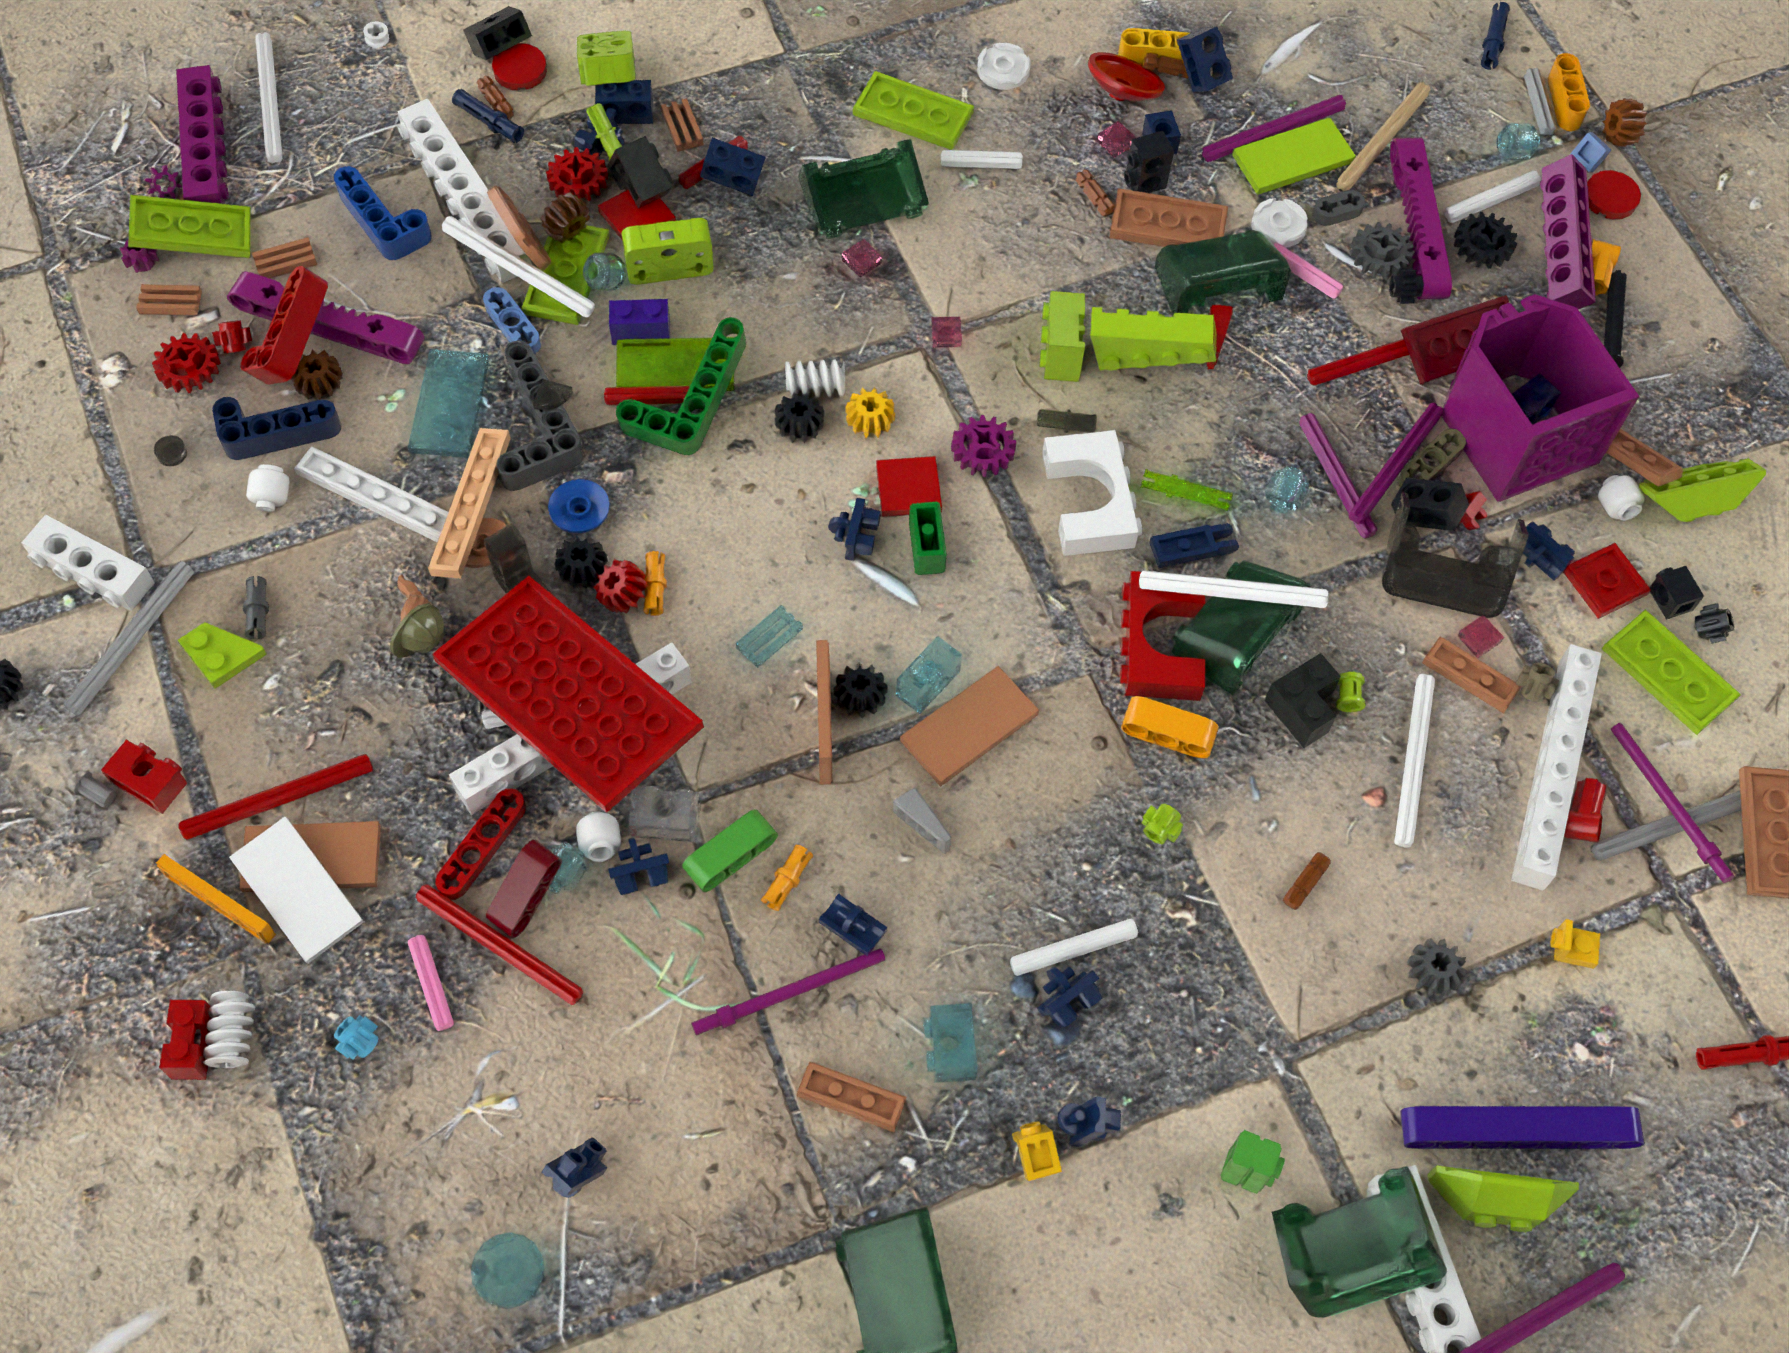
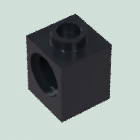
M1687 566L1677 569L1672 567L1663 569L1656 574V579L1650 586V593L1666 620L1693 611L1704 597Z

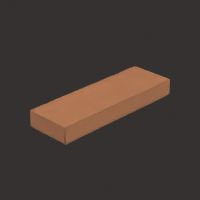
M1622 429L1618 431L1606 451L1607 454L1658 487L1682 477L1683 468Z
M1441 636L1422 662L1427 667L1502 713L1506 711L1522 687L1516 685V682Z
M810 1061L797 1091V1097L891 1132L896 1130L907 1099L905 1096Z

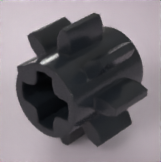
M1412 268L1398 269V276H1391L1390 296L1397 297V302H1400V304H1414V297L1422 296L1424 287L1422 275H1416V270Z
M1718 603L1703 606V610L1700 611L1701 615L1695 616V626L1700 638H1710L1711 644L1727 641L1728 632L1734 631L1735 628L1730 610L1728 608L1720 609Z

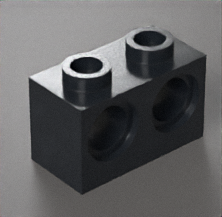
M1163 130L1132 139L1130 152L1127 154L1128 164L1126 171H1124V180L1126 185L1131 187L1133 191L1152 193L1167 188L1174 149Z
M1405 478L1391 506L1399 525L1455 531L1469 506V502L1461 483Z

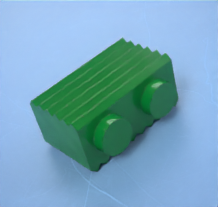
M912 503L909 510V531L915 573L917 575L944 573L947 553L940 503Z

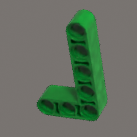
M729 317L723 319L718 324L677 414L632 399L620 402L616 408V417L623 433L682 455L696 453L702 445L745 350L747 342L742 322L737 318ZM730 334H737L734 338H727ZM718 359H726L723 363H715ZM707 384H715L712 388H703ZM695 409H704L699 414H692ZM631 415H637V417L634 420H625L627 417ZM656 425H665L660 430H653ZM684 434L692 435L689 439H680Z

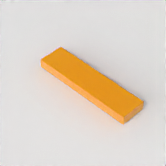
M165 854L156 862L157 867L166 878L265 944H269L276 936L268 922Z

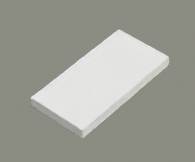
M283 817L229 857L308 964L364 923L363 919L287 817Z

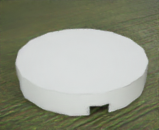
M1011 43L993 44L992 48L987 49L986 47L980 53L977 73L980 79L988 86L995 89L1010 90L1026 82L1030 75V58L1024 54V50L1019 46Z
M1276 198L1261 202L1256 207L1251 226L1253 233L1261 242L1268 246L1279 243L1287 248L1298 244L1304 238L1308 226V218L1306 212L1297 203L1288 199L1276 201Z

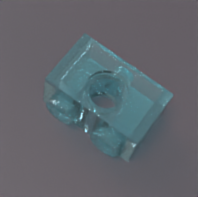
M937 636L897 678L896 696L917 713L921 714L958 675L961 669L962 654Z
M972 1004L930 1006L929 1017L923 1018L924 1038H931L932 1051H926L927 1072H934V1083L976 1080L978 1069ZM946 1037H951L959 1045L954 1049H947L941 1045L940 1041Z

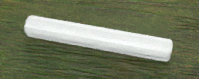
M1537 171L1528 172L1447 207L1444 216L1450 223L1468 217L1469 214H1475L1539 186L1542 180L1541 176L1538 175Z
M1127 919L1013 956L1010 961L1011 968L1014 974L1019 976L1136 938L1138 929L1133 919Z

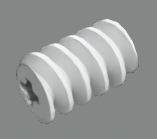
M821 360L818 369L815 368L813 361L808 362L806 369L803 368L801 361H797L794 370H792L789 362H785L786 391L789 390L791 396L794 392L798 395L799 390L802 391L803 395L806 392L809 395L811 389H813L815 396L819 398L822 390L825 389L827 396L832 397L835 388L840 397L844 396L846 390L844 361L842 368H839L836 360H832L830 368H827L825 361Z
M220 991L211 995L210 1001L213 1006L210 1007L208 1014L212 1019L207 1023V1029L210 1033L205 1037V1042L209 1046L203 1051V1055L207 1059L203 1061L205 1065L215 1068H235L249 1063L247 1058L239 1056V1053L250 1050V1046L241 1043V1040L252 1037V1032L242 1029L243 1026L252 1025L254 1021L251 1017L244 1016V1013L255 1010V1005L246 1002V999L249 998L248 994L239 991Z

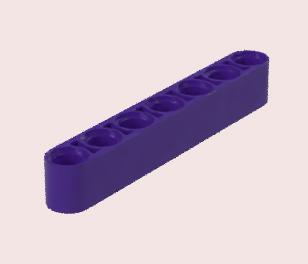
M1414 1106L1400 1110L1404 1147L1410 1149H1631L1645 1144L1640 1112L1636 1107Z

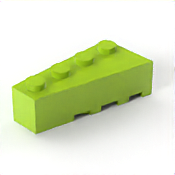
M1092 307L1090 336L1099 370L1113 371L1123 368L1216 362L1217 333L1214 315L1174 313L1172 317H1165L1159 311H1147L1146 315L1129 314V309H1117L1116 313L1102 312V307Z

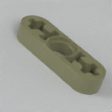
M1446 429L1404 466L1398 478L1400 488L1405 478L1414 477L1418 470L1421 472L1419 479L1433 481L1462 453L1466 444L1463 434L1456 429ZM1454 442L1456 444L1451 445L1446 452L1443 450L1446 443ZM1433 456L1438 459L1440 465L1430 466L1425 462L1424 458Z

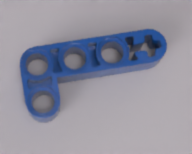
M345 166L335 172L334 181L341 201L383 257L388 260H398L426 246L431 241L432 235L427 216L422 210L411 209L393 218L357 169Z

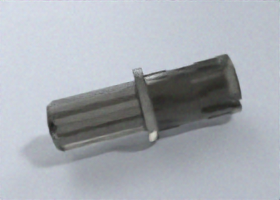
M1040 409L1037 413L1036 422L1039 427L1064 429V433H1068V430L1093 433L1096 429L1097 416L1096 414L1073 413L1070 409H1067L1066 412Z

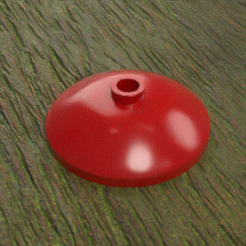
M1106 52L1093 53L1089 57L1087 64L1090 73L1113 99L1138 102L1153 100L1163 94L1165 89L1163 81L1153 71L1145 69L1143 65L1126 57Z

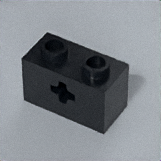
M510 6L463 30L473 54L485 60L532 36L522 11Z

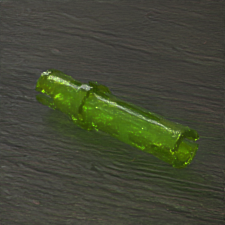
M1145 469L1143 477L1153 479L1155 482L1142 479L1140 488L1166 493V497L1169 498L1177 496L1228 512L1230 504L1218 499L1222 498L1231 501L1232 492L1178 479V475L1172 474L1170 477Z

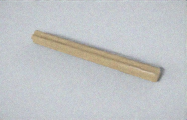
M1420 82L1415 86L1338 178L1336 183L1338 189L1347 191L1352 188L1428 97L1431 90L1429 85Z

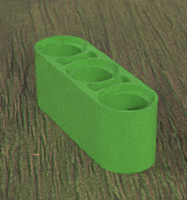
M757 809L751 810L687 857L682 867L703 892H708L769 848L777 839L778 833Z

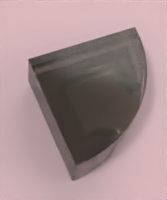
M544 379L533 401L534 409L549 410L561 406L572 396V387Z

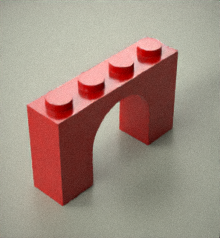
M1131 571L1128 583L1123 582L1121 597L1122 601H1127V610L1123 609L1121 615V628H1126V637L1121 638L1120 655L1126 656L1125 665L1120 667L1119 679L1120 684H1125V696L1200 701L1205 689V659L1173 657L1159 653L1146 641L1143 627L1149 621L1162 616L1201 618L1205 606V595L1142 589L1139 585L1141 572Z

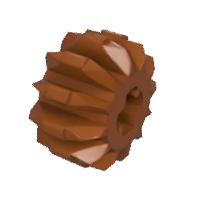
M1626 98L1611 102L1610 109L1605 110L1606 118L1602 121L1605 124L1602 133L1606 134V141L1620 147L1638 143L1640 136L1645 135L1644 126L1648 124L1645 122L1647 112L1643 111L1644 104L1638 103L1637 100Z

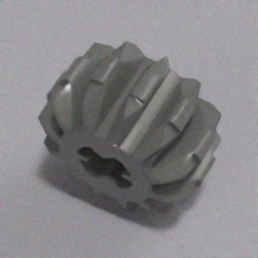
M1432 938L1427 939L1424 946L1419 944L1413 949L1414 955H1411L1407 961L1408 965L1412 967L1408 973V978H1418L1419 981L1416 984V989H1421L1423 986L1428 987L1427 992L1429 996H1433L1437 990L1442 997L1447 996L1450 993V989L1457 990L1461 986L1460 980L1464 979L1467 974V970L1461 967L1466 962V957L1456 956L1458 946H1453L1451 949L1447 948L1445 939H1441L1438 944Z

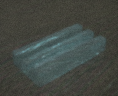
M780 605L737 641L736 648L758 668L802 631L803 624L799 620L796 621L791 613L788 614L786 608ZM787 625L790 626L788 630H786L781 636H779L775 641H773L761 653H759L757 656L754 655L756 651H758L763 645L771 641L775 637V635L778 634L783 628H785Z

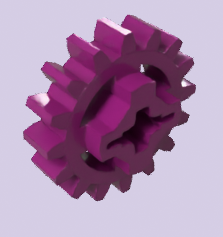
M981 415L980 421L969 417L968 425L961 422L959 424V431L953 432L951 451L954 452V462L961 461L960 469L962 470L970 467L971 475L973 476L977 471H981L983 477L987 476V471H992L994 475H998L999 467L1006 470L1009 461L1014 460L1016 440H1013V430L1006 431V422L1000 425L996 424V417H993L990 421H986L984 415ZM965 442H967V448H968V450L965 449V446H964V443H965ZM999 442L1002 443L1003 450L1000 449L1001 444H999Z

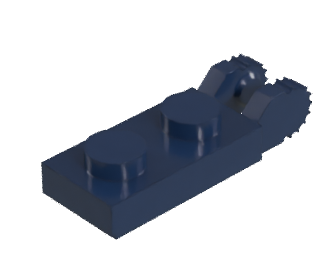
M1228 523L1214 526L1204 525L1152 536L1149 542L1158 568L1216 557L1217 555L1224 556L1236 552L1239 548L1238 542L1234 539L1215 542V540L1227 538L1233 533V528Z

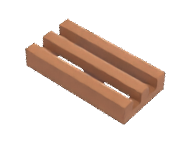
M687 98L682 99V104H677L674 101L671 102L670 107H667L666 104L661 105L662 115L677 152L704 145L703 137ZM683 111L686 115V118L694 135L695 140L693 141L691 139V136L681 114V112ZM671 114H675L676 119L686 141L685 143H681V140L671 118Z
M308 237L252 253L258 274L267 278L290 273L298 266L308 268L317 265Z
M141 284L140 290L142 294H139L138 297L140 303H137L136 306L139 314L198 315L202 295L200 286ZM148 302H165V304H154Z

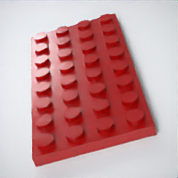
M527 576L432 654L436 663L606 813L704 728L702 719L531 576Z

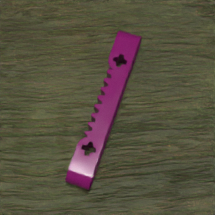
M1422 137L1393 138L1390 145V162L1394 183L1401 191L1400 196L1404 198L1402 206H1406L1404 214L1407 215L1405 222L1409 224L1407 232L1411 233L1409 241H1412L1414 246L1412 258L1415 259V262L1412 265V269L1416 270V275H1422L1424 283L1422 296L1417 298L1419 300L1449 299L1452 290V277L1424 140Z
M244 271L227 294V299L238 310L272 321L284 287L276 280ZM324 300L310 333L402 364H410L425 340L424 334L417 327L409 323L379 314L367 317L365 312L357 316L355 309H351L347 313L345 306L342 305L336 310L334 302H330L326 306Z

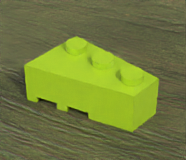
M1050 291L1049 303L1043 302L1042 320H1047V326H1042L1041 343L1046 344V350L1041 349L1039 367H1045L1044 379L1079 382L1085 350V342H1083V335H1085L1084 293Z

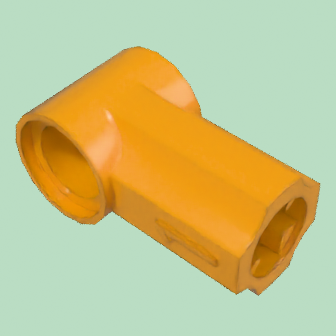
M1592 239L1595 296L1605 294L1609 288L1611 274L1618 261L1621 246Z

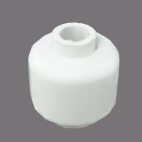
M259 465L258 469L251 471L249 474L246 496L249 501L256 504V509L273 512L275 507L283 506L287 502L290 484L289 477L278 466Z
M1613 475L1607 478L1598 493V499L1609 517L1623 521L1637 516L1642 511L1645 501L1644 494L1635 480L1627 475Z
M596 811L586 815L578 822L576 827L578 849L583 856L592 861L603 862L609 860L618 852L621 847L619 824L615 817L608 813Z

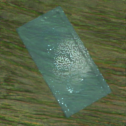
M430 349L409 439V453L469 458L490 361L488 354Z

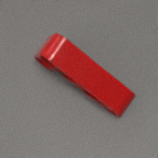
M298 266L292 271L262 346L252 347L245 353L240 364L242 371L268 385L284 383L292 378L297 370L327 292L328 282L304 266Z

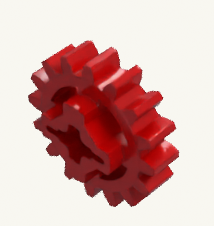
M575 147L573 153H569L565 149L563 150L564 156L554 155L555 162L548 163L549 170L546 171L549 189L550 191H555L557 198L561 194L565 195L570 192L579 199L585 197L586 200L591 201L592 194L600 196V188L607 187L608 171L605 160H600L598 153L590 155L588 148L583 152H579L578 147Z
M182 333L179 340L171 336L170 340L172 343L168 345L162 342L160 345L163 351L154 352L156 360L152 362L159 382H162L166 389L173 386L175 393H179L182 388H186L187 392L191 393L194 386L202 390V383L204 381L208 383L213 382L211 374H219L217 365L221 364V360L215 345L211 344L207 337L200 339L198 333H194L191 338H188L186 333Z

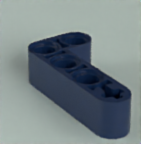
M232 397L220 398L212 407L217 436L226 455L233 460H242L330 439L340 433L342 425L334 404L328 400L312 401L249 417L244 416L238 401Z

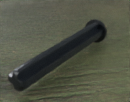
M1616 270L1611 274L1608 288L1604 347L1620 368L1624 363L1621 350L1627 275L1626 273H1621V270Z

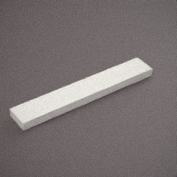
M312 446L294 468L297 475L438 542L449 513L448 511Z

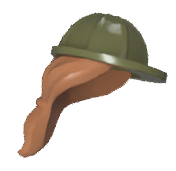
M400 575L397 580V586L408 599L401 611V623L391 638L390 650L398 658H404L415 652L427 653L438 646L444 637V622L439 609L431 605L422 596L413 582L405 580L404 576Z

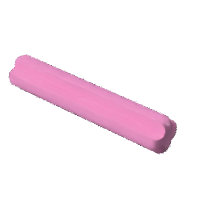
M1274 243L1269 249L1268 257L1332 299H1336L1340 295L1343 285L1279 243Z
M424 935L412 937L408 940V946L434 1026L437 1031L449 1029L454 1025V1021L427 939Z

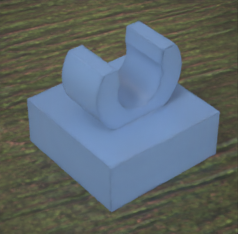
M1588 132L1571 154L1577 158L1588 172H1594L1609 155L1611 149L1593 132Z

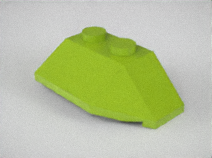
M1749 458L1739 459L1738 462L1707 463L1684 468L1681 478L1659 487L1645 479L1644 482L1639 483V488L1677 520L1691 522L1695 518L1720 515L1725 511L1736 509L1766 476V469Z
M1436 1165L1428 1173L1429 1183L1463 1220L1474 1221L1475 1226L1483 1228H1493L1497 1224L1510 1225V1230L1516 1232L1532 1231V1228L1545 1221L1579 1190V1182L1453 1168Z

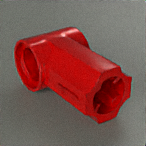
M1585 778V780L1577 782L1572 808L1569 809L1564 838L1599 842L1603 819L1601 813L1606 796V785L1599 782L1598 779Z

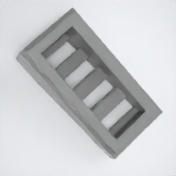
M913 788L893 801V812L942 853L946 854L950 851V834L917 789Z

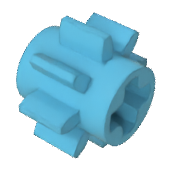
M359 1015L357 1019L351 1016L346 1018L335 1031L334 1038L339 1041L335 1049L352 1060L357 1055L361 1058L366 1057L378 1043L379 1038L373 1033L378 1026L366 1016L363 1018Z

